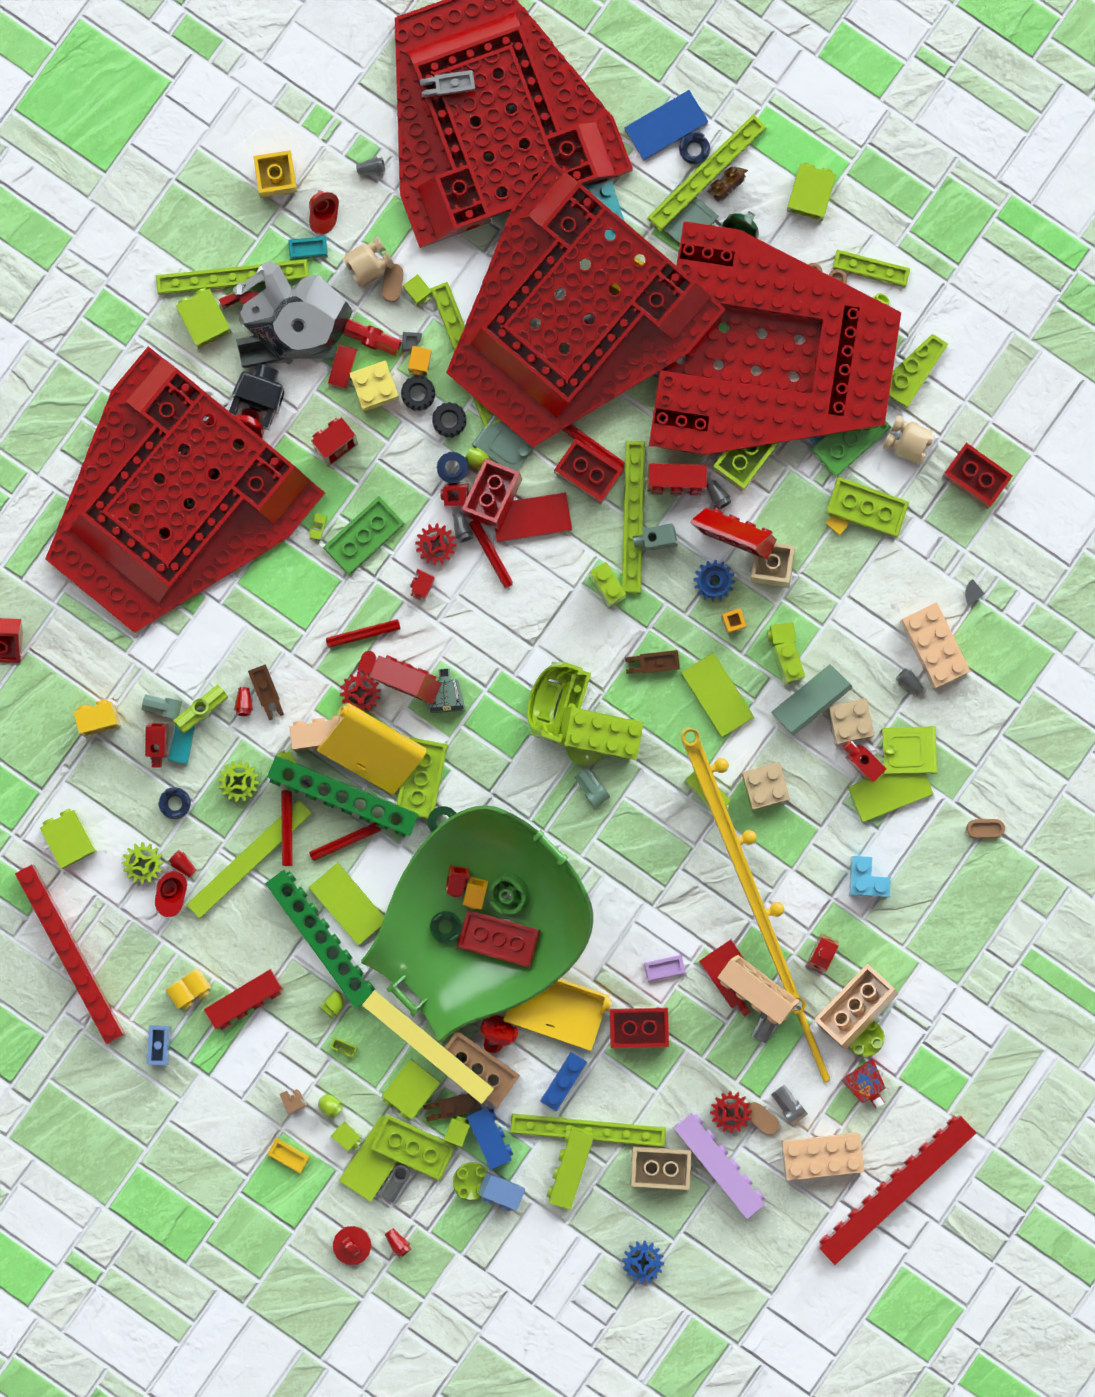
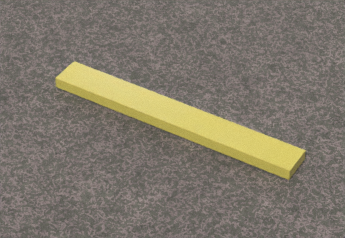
M374 990L363 1003L367 1010L478 1102L483 1104L493 1092V1087L377 991Z

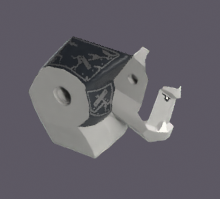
M271 261L262 264L255 275L244 283L239 282L233 288L235 295H241L261 280L265 281L266 289L243 305L239 322L252 332L277 358L313 356L330 351L341 338L346 323L353 312L346 300L319 274L303 278L291 288L280 266Z

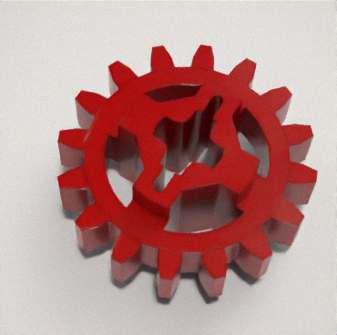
M436 523L435 528H432L429 524L427 531L422 528L423 535L417 534L420 541L415 542V545L420 546V548L416 549V552H422L420 559L426 557V563L428 564L432 560L435 566L437 561H440L443 565V559L445 558L450 561L449 554L454 555L455 552L452 548L457 547V544L452 543L456 537H450L452 530L446 532V526L444 525L442 528H439L438 523ZM437 532L435 536H427L430 533ZM444 535L449 541V546L443 542ZM439 539L440 547H436L433 550L432 542H436ZM423 543L428 545V553L425 552ZM439 552L445 553L442 556L435 557Z
M357 672V677L350 674L351 679H344L346 685L340 686L344 690V692L340 693V696L345 697L342 703H350L362 711L367 708L370 712L371 705L377 707L375 700L381 699V697L377 696L381 689H376L379 682L373 683L374 679L371 677L367 678L368 673L366 672L363 676H361L360 672ZM363 680L367 681L372 686V688L365 687L363 685ZM356 681L355 687L352 690H348L350 685ZM359 688L366 691L361 698L357 694L352 693L358 692ZM373 695L371 701L365 704V700L368 698V696ZM349 698H355L358 701V705L353 704Z
M729 1091L728 1096L723 1092L721 1093L722 1099L716 1097L717 1104H711L715 1108L714 1111L710 1112V1114L715 1115L712 1122H718L717 1128L723 1126V1132L730 1129V1133H734V1128L740 1132V1126L747 1127L748 1125L745 1121L752 1119L748 1114L753 1111L747 1108L751 1103H745L746 1096L740 1098V1092H737L735 1096L732 1091ZM734 1099L737 1101L734 1104H728L725 1100ZM741 1106H743L744 1109L743 1117L740 1115ZM719 1107L723 1110L721 1118L719 1117ZM727 1108H735V1117L727 1115L729 1112ZM729 1120H734L738 1124L728 1125L726 1124V1122H728Z

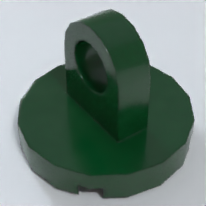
M750 211L746 215L739 213L730 214L722 224V227L742 230L757 239L759 236L758 227L753 221L755 214Z

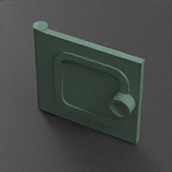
M680 182L678 186L664 200H666L682 183ZM696 197L663 230L680 244L683 221L712 225L719 216Z
M493 414L487 422L489 425L482 429L471 445L474 448L478 447L497 463L518 471L534 447L529 445L503 421L493 424L495 420H498L497 416Z

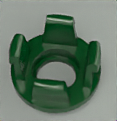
M440 806L432 810L428 816V828L431 833L438 827L436 820L440 815H447L450 818L456 812L447 806Z
M450 911L437 913L430 922L432 936L442 943L455 941L462 930L459 917ZM447 919L451 921L453 928L451 932L444 934L440 932L438 926L442 920Z

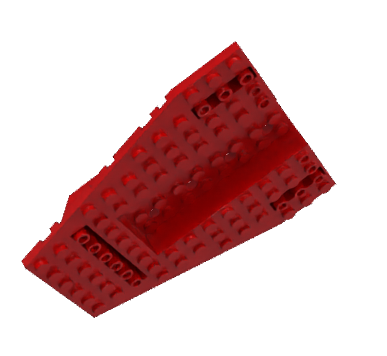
M441 0L395 17L400 197L419 248L491 223V217L511 211L515 201L531 184L532 178L538 175L550 160L555 162L584 187L633 171L612 114L607 111L599 98L594 95L590 87L572 65L568 63L563 54L559 52L537 22L532 19L528 11L518 0ZM501 70L504 75L502 78L496 79L493 77V72ZM473 71L475 91L442 96H422V91L436 89V83L422 86L420 85L421 79L435 77V75ZM514 105L517 111L514 114H509L506 111V107ZM479 118L481 124L478 127H473L470 124L471 119ZM522 140H527V141H529V143H530L529 148H527V149H522V148H520V146H519L520 141H522ZM486 153H491L494 155V160L486 162L483 156ZM500 188L507 190V195L503 198L496 194Z
M550 160L512 206L446 374L529 445L535 447L687 355L726 309L582 184ZM611 229L616 232V237L613 240L605 238L607 230ZM643 255L645 263L643 265H636L634 262L635 256ZM583 259H588L591 262L588 270L580 268V262ZM613 284H617L620 287V292L617 295H612L609 292V288ZM564 289L566 292L565 298L557 299L555 297L556 290ZM587 314L595 316V322L591 325L586 324L584 321V317ZM533 318H538L541 321L538 329H532L530 326V321ZM563 343H567L570 346V351L567 354H562L559 351V347Z
M683 221L676 266L701 286L726 310L694 348L685 355L686 362L684 364H679L675 361L660 370L648 447L710 455L884 426L902 312L742 230ZM722 322H726L730 327V330L726 333L719 330V325ZM759 329H764L767 332V337L761 339L757 336L756 332ZM802 335L805 342L800 345L796 344L794 337ZM716 360H720L724 363V367L721 370H717L714 368L713 363ZM758 366L762 372L760 375L754 376L751 373V368ZM796 372L799 375L798 381H790L788 378L789 373Z
M148 346L110 392L45 560L135 633L289 538L325 495V492L180 370ZM206 415L214 417L215 420L212 425L204 424L203 419ZM237 439H241L244 442V447L241 450H236L233 447V443ZM183 444L190 447V451L186 455L179 453V447ZM211 469H217L220 473L219 477L215 480L209 478V471ZM157 474L165 476L163 484L158 485L155 483L154 477ZM188 498L195 501V506L192 509L184 507V501ZM134 503L140 505V512L137 514H132L129 510L130 506ZM162 528L170 530V536L166 539L161 538L159 535Z

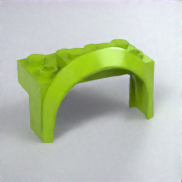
M551 662V665L541 672L532 687L527 705V719L531 729V736L556 744L561 742L563 735L560 734L564 709L566 707L581 709L591 673L566 662ZM551 679V680L560 682L561 685H560V684H557V683H554V682H551V681H548V680ZM561 690H562V695H561V698H560V701H559V705H558V708H557V711H556V715H555V717H554V711H555L556 703H557L558 697H559V695H560V692H561Z

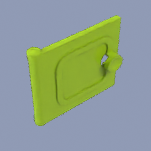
M935 726L882 728L884 766L887 768L884 774L938 773Z

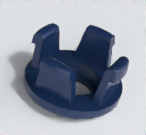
M695 131V133L688 134L682 138L679 145V153L684 161L689 164H700L708 158L710 144L707 138L704 137L705 134ZM691 143L700 145L701 153L698 156H691L688 153L687 149Z
M457 452L443 454L437 462L439 477L449 484H457L462 481L468 473V463L465 457ZM450 460H455L459 463V470L454 474L448 473L445 468L446 463Z
M172 787L166 789L161 794L158 805L163 815L170 819H179L188 813L191 800L186 791L181 788ZM177 796L182 800V807L174 811L169 808L168 802L170 798Z

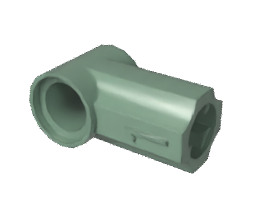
M145 694L141 710L174 720L179 716L182 701Z
M588 767L574 777L594 808L610 798L608 792L601 783H598Z

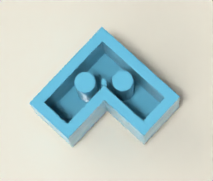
M851 856L849 895L890 897L891 877L871 876L872 857Z

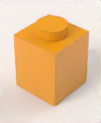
M412 346L408 371L412 372V375L423 376V374H428L432 354L431 349Z
M741 608L721 615L727 634L746 628Z
M470 877L463 905L470 909H482L488 881Z

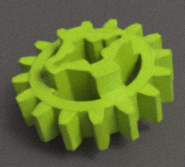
M239 760L238 765H236L234 761H231V767L225 765L226 771H220L223 777L218 778V781L222 782V785L218 787L219 789H224L222 795L229 794V800L235 797L236 802H239L240 798L246 801L247 795L252 798L251 792L258 791L255 785L260 784V782L256 781L255 778L259 777V774H253L255 767L248 768L250 763L247 762L245 765H242V761ZM241 768L246 771L242 773H236L234 769ZM229 775L231 777L230 784L227 786L226 778ZM251 776L252 782L249 788L247 786V779ZM236 777H238V778H242V777H243V779H242V783H243V784H242L241 786L238 785V784L235 785V783H236L235 778H236ZM236 789H240V790H242L244 793H242V794H235V793H232V792H233L234 790H236Z
M141 842V847H138L135 843L133 850L127 848L129 854H123L126 861L121 862V864L126 865L123 872H129L128 879L134 877L133 882L137 883L140 879L141 884H144L146 879L151 883V877L158 878L156 873L157 871H163L159 866L164 864V862L159 861L163 855H157L158 848L152 850V844L149 843L145 847L144 842ZM142 850L152 853V856H145ZM135 854L134 863L130 864L131 858ZM141 858L143 860H150L145 864V868L136 866L141 862ZM152 863H155V868L151 872L150 867ZM140 870L144 876H138L133 871Z

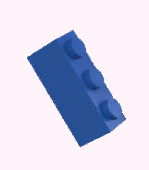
M570 1052L540 1102L557 1112L587 1064V1061Z
M487 1106L466 1116L490 1170L512 1160L511 1156L514 1154L510 1145H505L502 1139L506 1136L502 1127H497L495 1120L498 1118L494 1109L489 1110Z

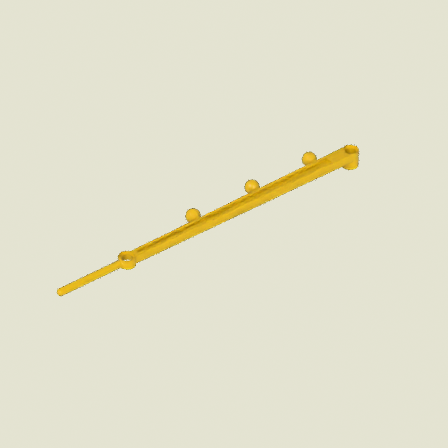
M685 728L680 734L681 741L782 985L788 993L802 1002V1007L799 1010H793V1013L798 1017L822 1080L828 1082L830 1076L804 1014L806 1002L797 992L769 919L770 916L780 917L783 915L784 906L780 902H774L769 909H765L741 847L742 844H754L757 839L756 833L752 830H746L742 837H737L713 775L714 772L725 773L729 768V763L725 758H718L714 765L710 766L698 731L693 728ZM692 731L695 738L692 742H687L685 735Z

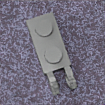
M472 70L435 75V77L420 80V85L422 86L436 83V89L422 91L423 97L475 91Z

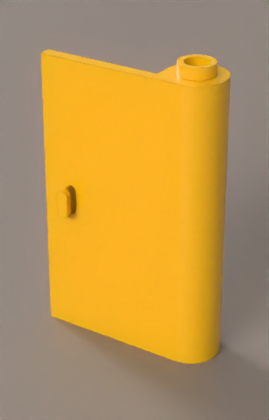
M352 704L342 705L338 711L339 722L318 747L317 751L394 795L421 762L426 753V748Z
M559 979L531 1000L507 1010L503 1021L591 1051L605 1010L609 1011L612 1000H609L610 995Z

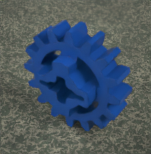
M646 1240L643 1241V1245L636 1241V1247L629 1245L630 1252L624 1251L627 1258H622V1261L626 1262L627 1265H624L623 1269L629 1270L626 1275H633V1281L640 1278V1283H643L644 1279L651 1282L650 1277L653 1276L657 1279L656 1272L662 1273L659 1266L664 1265V1262L660 1261L664 1256L663 1254H657L660 1250L659 1247L653 1249L654 1243L651 1242L648 1246ZM641 1249L640 1254L636 1257H631L635 1251ZM648 1250L655 1255L656 1259L648 1256ZM644 1253L645 1259L649 1262L645 1263L642 1271L641 1264L638 1263V1260L642 1259ZM630 1264L636 1265L639 1273L634 1272ZM655 1267L652 1272L646 1274L647 1269Z

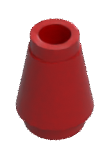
M248 687L238 688L234 707L237 716H250L251 711H253L250 688Z
M180 850L176 851L168 860L171 863L170 866L188 878L197 870L186 854Z
M394 1228L385 1234L394 1255L401 1258L411 1250L410 1243Z

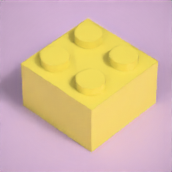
M386 360L350 373L363 412L399 400Z

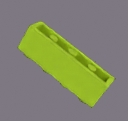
M573 1126L571 1131L567 1130L564 1142H567L565 1150L561 1149L558 1157L561 1164L559 1168L555 1167L552 1177L555 1179L554 1186H549L546 1196L549 1197L550 1204L571 1210L592 1145L594 1133Z

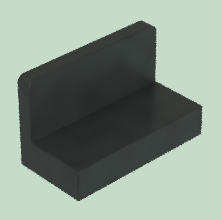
M256 336L236 339L242 368L279 361V358Z

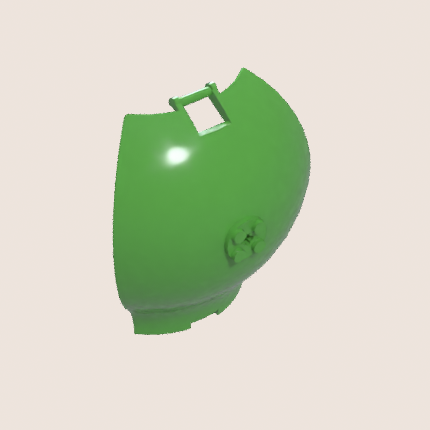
M475 806L460 811L448 818L429 835L404 870L389 902L380 931L371 948L361 959L362 964L378 971L393 982L386 990L389 993L392 992L409 1009L412 1017L421 1010L431 1025L438 1042H442L453 1032L470 1023L515 1008L544 992L565 975L584 952L592 933L594 915L592 904L581 879L567 860L568 856L566 854L563 855L543 835L544 832L542 830L538 831L523 819L495 806ZM450 865L469 868L470 877L488 881L482 909H470L463 905L466 890H463L460 897H452L446 894L445 885ZM467 910L502 920L508 919L513 923L541 930L532 964L529 968L458 948L459 937L453 942H439L430 932V922L437 913L450 911L459 917L463 927ZM446 919L442 920L438 927L440 932L447 934L451 932L453 925L451 921ZM401 981L422 1001L417 1007L397 987Z

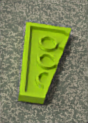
M931 334L893 370L889 397L908 408L948 343Z

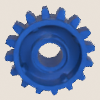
M714 560V563L711 564L707 561V566L702 564L699 566L701 572L697 570L695 572L698 577L693 579L694 582H697L694 589L700 590L699 596L705 595L704 600H707L709 597L712 602H714L715 598L722 601L723 595L725 597L729 596L727 591H733L730 585L735 584V580H731L734 573H729L731 567L725 568L724 562L717 564V560ZM710 577H718L719 584L717 586L711 585L709 583Z

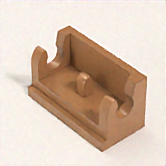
M298 1089L293 1090L294 1095H291V1098L288 1091L280 1094L288 1114L308 1105Z

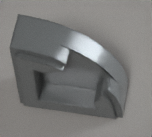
M403 332L402 352L410 351L412 346H417L422 338V333Z
M973 579L967 584L965 591L966 601L970 606L985 594Z

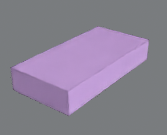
M682 955L644 963L648 982L686 974Z

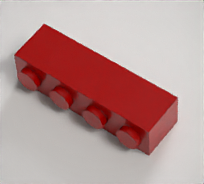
M269 969L206 1007L204 1011L214 1028L223 1030L231 1025L230 1021L234 1018L240 1020L248 1015L246 1011L254 1008L256 1010L263 1006V1001L270 997L273 1000L281 995L280 991L283 987L272 969Z

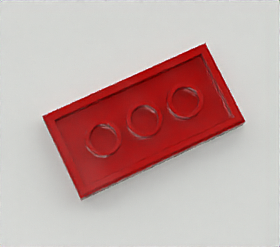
M566 492L512 501L500 529H495L497 542L572 531Z
M467 910L457 947L530 968L541 930Z

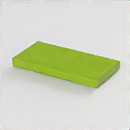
M837 477L825 513L898 538L909 501Z
M714 652L681 672L721 738L754 718Z
M410 737L411 740L425 747L426 753L421 762L400 786L397 805L419 813L418 817L428 819L429 814L436 807L448 744Z
M883 773L874 783L864 780L848 787L862 822L934 794L926 773Z
M338 862L309 886V889L358 946L382 926L383 914Z
M386 1113L369 1149L440 1181L456 1145Z
M382 1115L339 1179L341 1183L370 1202L397 1163L369 1149L384 1118Z

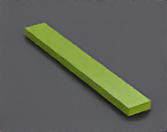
M753 114L647 217V220L661 232L767 127Z
M307 259L275 263L280 266L287 281H297L309 276ZM262 264L156 275L158 295L198 291L203 288L206 290L210 288L211 290L235 287L239 282L244 283L255 275ZM261 280L256 285L265 284V281Z
M447 281L430 288L455 351L465 324ZM473 397L484 427H487L489 425L487 422L493 413ZM497 417L498 420H495L493 424L501 422V420Z
M626 441L622 588L625 593L641 594L642 546L634 547L633 536L642 535L645 441Z
M300 799L292 805V832L312 814ZM281 816L186 904L199 919L282 842Z
M513 1113L511 1118L510 1133L565 1138L567 1130L571 1131L573 1126L594 1133L593 1141L664 1147L666 1127Z

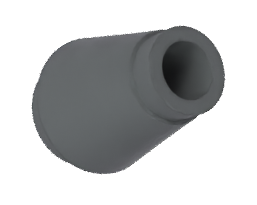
M376 156L356 164L358 175H381V173L385 172V164L382 157L378 158Z
M716 480L706 485L714 507L720 510L731 503L730 495Z
M458 513L453 515L456 539L460 543L473 539L474 532L464 514Z
M907 668L902 670L896 677L900 686L916 696L924 690V687L914 673Z

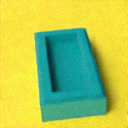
M326 236L288 240L290 260L328 256Z
M175 725L169 761L188 764L195 726L183 734Z

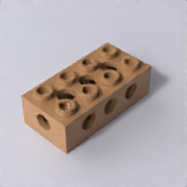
M458 1030L445 1047L455 1057L457 1053L464 1052L467 1055V1061L464 1064L471 1070L475 1063L481 1064L483 1071L477 1075L488 1083V1077L492 1074L498 1076V1084L490 1085L494 1090L486 1099L496 1107L501 1104L520 1077V1074Z

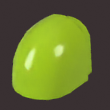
M471 447L465 456L468 465L480 471L485 459L490 460L489 456L478 447L476 449Z
M335 989L325 998L319 1008L330 1018H333L334 1015L338 1016L343 1008V998Z
M330 1094L323 1095L318 1101L320 1111L327 1117L332 1116L334 1119L344 1106L340 1104L341 1101Z

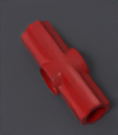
M351 319L346 323L343 335L360 341L366 347L374 350L379 349L394 356L399 352L402 340L385 334L379 328L371 325L366 326Z

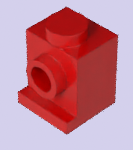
M469 483L446 484L440 492L441 500H444V506H463L469 494ZM457 491L459 496L455 497L452 492Z
M417 569L416 574L419 576L418 578L414 577L410 584L412 588L410 596L417 600H421V598L426 600L435 577Z
M449 866L445 885L446 894L452 897L462 896L463 890L467 889L468 880L470 879L469 868Z

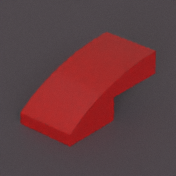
M246 291L241 295L233 293L218 300L224 310L239 301L244 305L258 295V292Z
M339 344L331 369L329 384L347 388L358 349Z

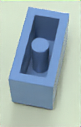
M149 1025L148 1065H169L171 1026Z
M486 1172L478 1195L483 1197L482 1201L491 1205L493 1202H496L504 1210H517L525 1188Z

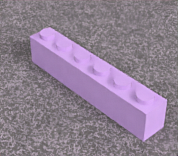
M689 1113L673 1128L746 1219H748L765 1205L763 1202L764 1196L758 1189L756 1191L752 1189L750 1185L753 1183L746 1174L742 1176L739 1173V1165L734 1159L730 1161L727 1158L726 1154L728 1152L723 1145L720 1144L718 1146L714 1142L716 1137L710 1129L705 1130L701 1126L704 1122L698 1114L693 1116L692 1113Z

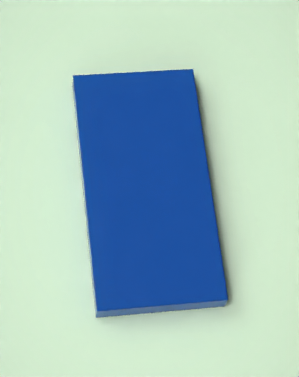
M687 90L624 127V130L643 161L686 135L708 124L709 121L690 90Z

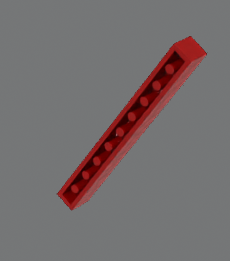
M31 864L18 871L15 875L105 1043L109 1044L124 1036L125 1032L36 866Z
M953 1115L946 1122L947 1126L943 1130L941 1128L932 1135L933 1139L929 1143L924 1142L918 1148L919 1152L915 1156L910 1155L904 1161L905 1165L900 1170L897 1168L889 1175L891 1179L886 1183L884 1181L875 1188L877 1190L876 1193L872 1196L870 1194L861 1201L863 1204L861 1207L852 1209L847 1214L849 1218L846 1221L838 1222L833 1227L834 1232L828 1236L826 1234L819 1240L820 1245L818 1248L834 1265L843 1259L977 1133L961 1115L957 1117Z

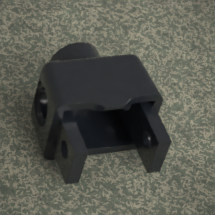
M258 364L254 374L246 371L242 372L232 392L234 399L229 412L236 415L241 402L257 412L267 411L262 427L269 431L275 414H279L285 393L282 384L276 382L279 371L272 367Z

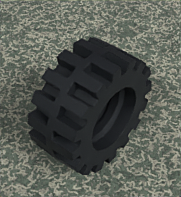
M421 375L412 376L403 383L401 397L408 408L414 411L426 410L435 399V388L428 378ZM414 386L425 388L426 396L423 400L416 401L411 398L410 391Z
M442 403L433 412L432 423L434 429L439 435L446 438L460 435L466 426V414L463 408L456 403ZM452 412L457 416V423L454 427L447 428L442 424L441 418L445 413Z

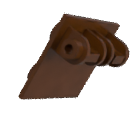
M736 166L728 168L720 180L717 179L710 185L711 188L707 192L714 194L713 198L717 202L723 201L729 195L727 192L732 193L730 187L735 190L736 187L745 181V173L748 170Z

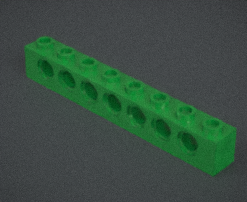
M277 755L267 775V778H270L269 782L277 786H280L281 783L287 785V790L297 794L299 791L306 793L305 797L314 801L317 798L324 801V805L334 808L336 805L342 808L341 812L351 816L352 813L360 815V820L370 823V820L375 821L378 827L385 830L388 827L395 830V834L402 837L411 835L419 813ZM286 770H291L294 773V778L290 781L285 780L283 777V773ZM304 777L310 778L312 786L304 788L301 785V780ZM321 785L329 786L330 793L328 795L320 794L319 787ZM340 792H345L348 795V800L344 803L337 800V794ZM356 800H364L366 807L363 810L356 809ZM375 807L383 809L384 814L381 817L373 815L372 810ZM393 814H398L402 818L401 822L397 825L390 821V817Z
M282 870L265 883L354 1008H358L376 989L369 980L365 982L362 978L363 971L358 965L354 966L350 960L353 957L347 949L343 951L339 946L342 942L335 933L331 935L328 930L330 928L329 924L324 918L320 919L316 913L319 910L313 902L309 904L305 899L308 895L303 888H297L294 883L296 878L290 871ZM285 886H291L293 889V893L289 897L283 895V888ZM298 901L304 904L302 912L294 910V904ZM308 917H313L316 921L315 926L312 928H308L305 925V920ZM321 932L327 936V940L323 944L318 943L316 940L317 935ZM329 949H337L338 957L336 959L328 957ZM341 964L349 966L348 974L342 975L339 972ZM354 979L359 980L361 983V987L357 991L352 990L350 987V983Z

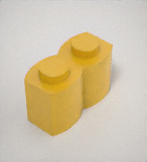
M197 968L167 988L166 992L178 1009L183 1007L186 1010L194 1004L193 1000L199 996L202 999L208 995L211 985L201 970Z

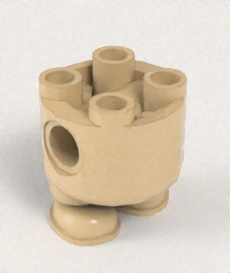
M378 236L373 239V243H363L354 250L344 254L343 261L349 271L354 270L355 274L352 276L359 287L362 285L365 287L372 281L382 277L386 266L389 269L396 268L387 251L383 254L382 259L376 257L375 253L377 251H386Z
M898 415L891 431L898 432L901 430L900 439L895 440V436L889 433L883 449H890L892 447V450H895L898 457L910 460L915 465L918 462L922 464L927 454L924 450L927 445L931 446L935 435L932 434L933 430L926 429L913 421L909 423L904 422L903 418Z

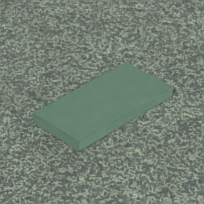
M829 664L771 713L795 736L853 687Z

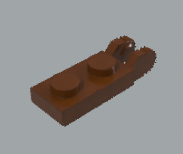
M678 650L625 657V662L640 661L641 668L626 669V674L680 670Z
M266 664L249 670V676L268 719H273V714L268 705L274 702L280 716L284 715L279 702L280 698Z
M469 1093L441 1099L438 1102L423 1106L424 1110L440 1107L441 1114H433L426 1117L427 1122L480 1110L478 1101Z

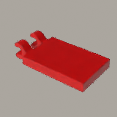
M730 939L699 960V962L731 1009L737 1006L745 1017L751 1011L743 1000L736 995V991L732 988L727 989L720 983L721 980L718 979V976L732 958L739 955L744 959Z

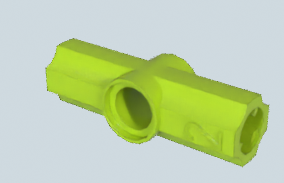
M217 684L203 697L194 700L187 710L173 720L174 724L185 734L198 722L207 719L214 709L228 699V695ZM199 706L206 708L203 712L196 711Z

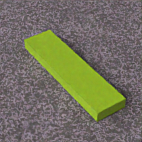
M838 249L832 269H841L846 273L904 288L907 285L911 269Z

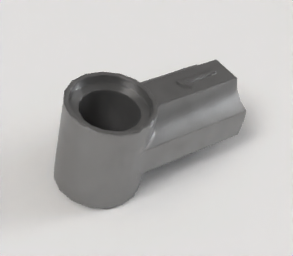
M761 1012L760 1020L751 1036L766 1043L778 1023H772L767 1019L768 1015Z
M785 1085L771 1094L792 1126L808 1115L798 1100H795Z
M397 1164L379 1195L393 1203L409 1178V1167ZM397 1169H404L406 1176L399 1178L396 1175Z

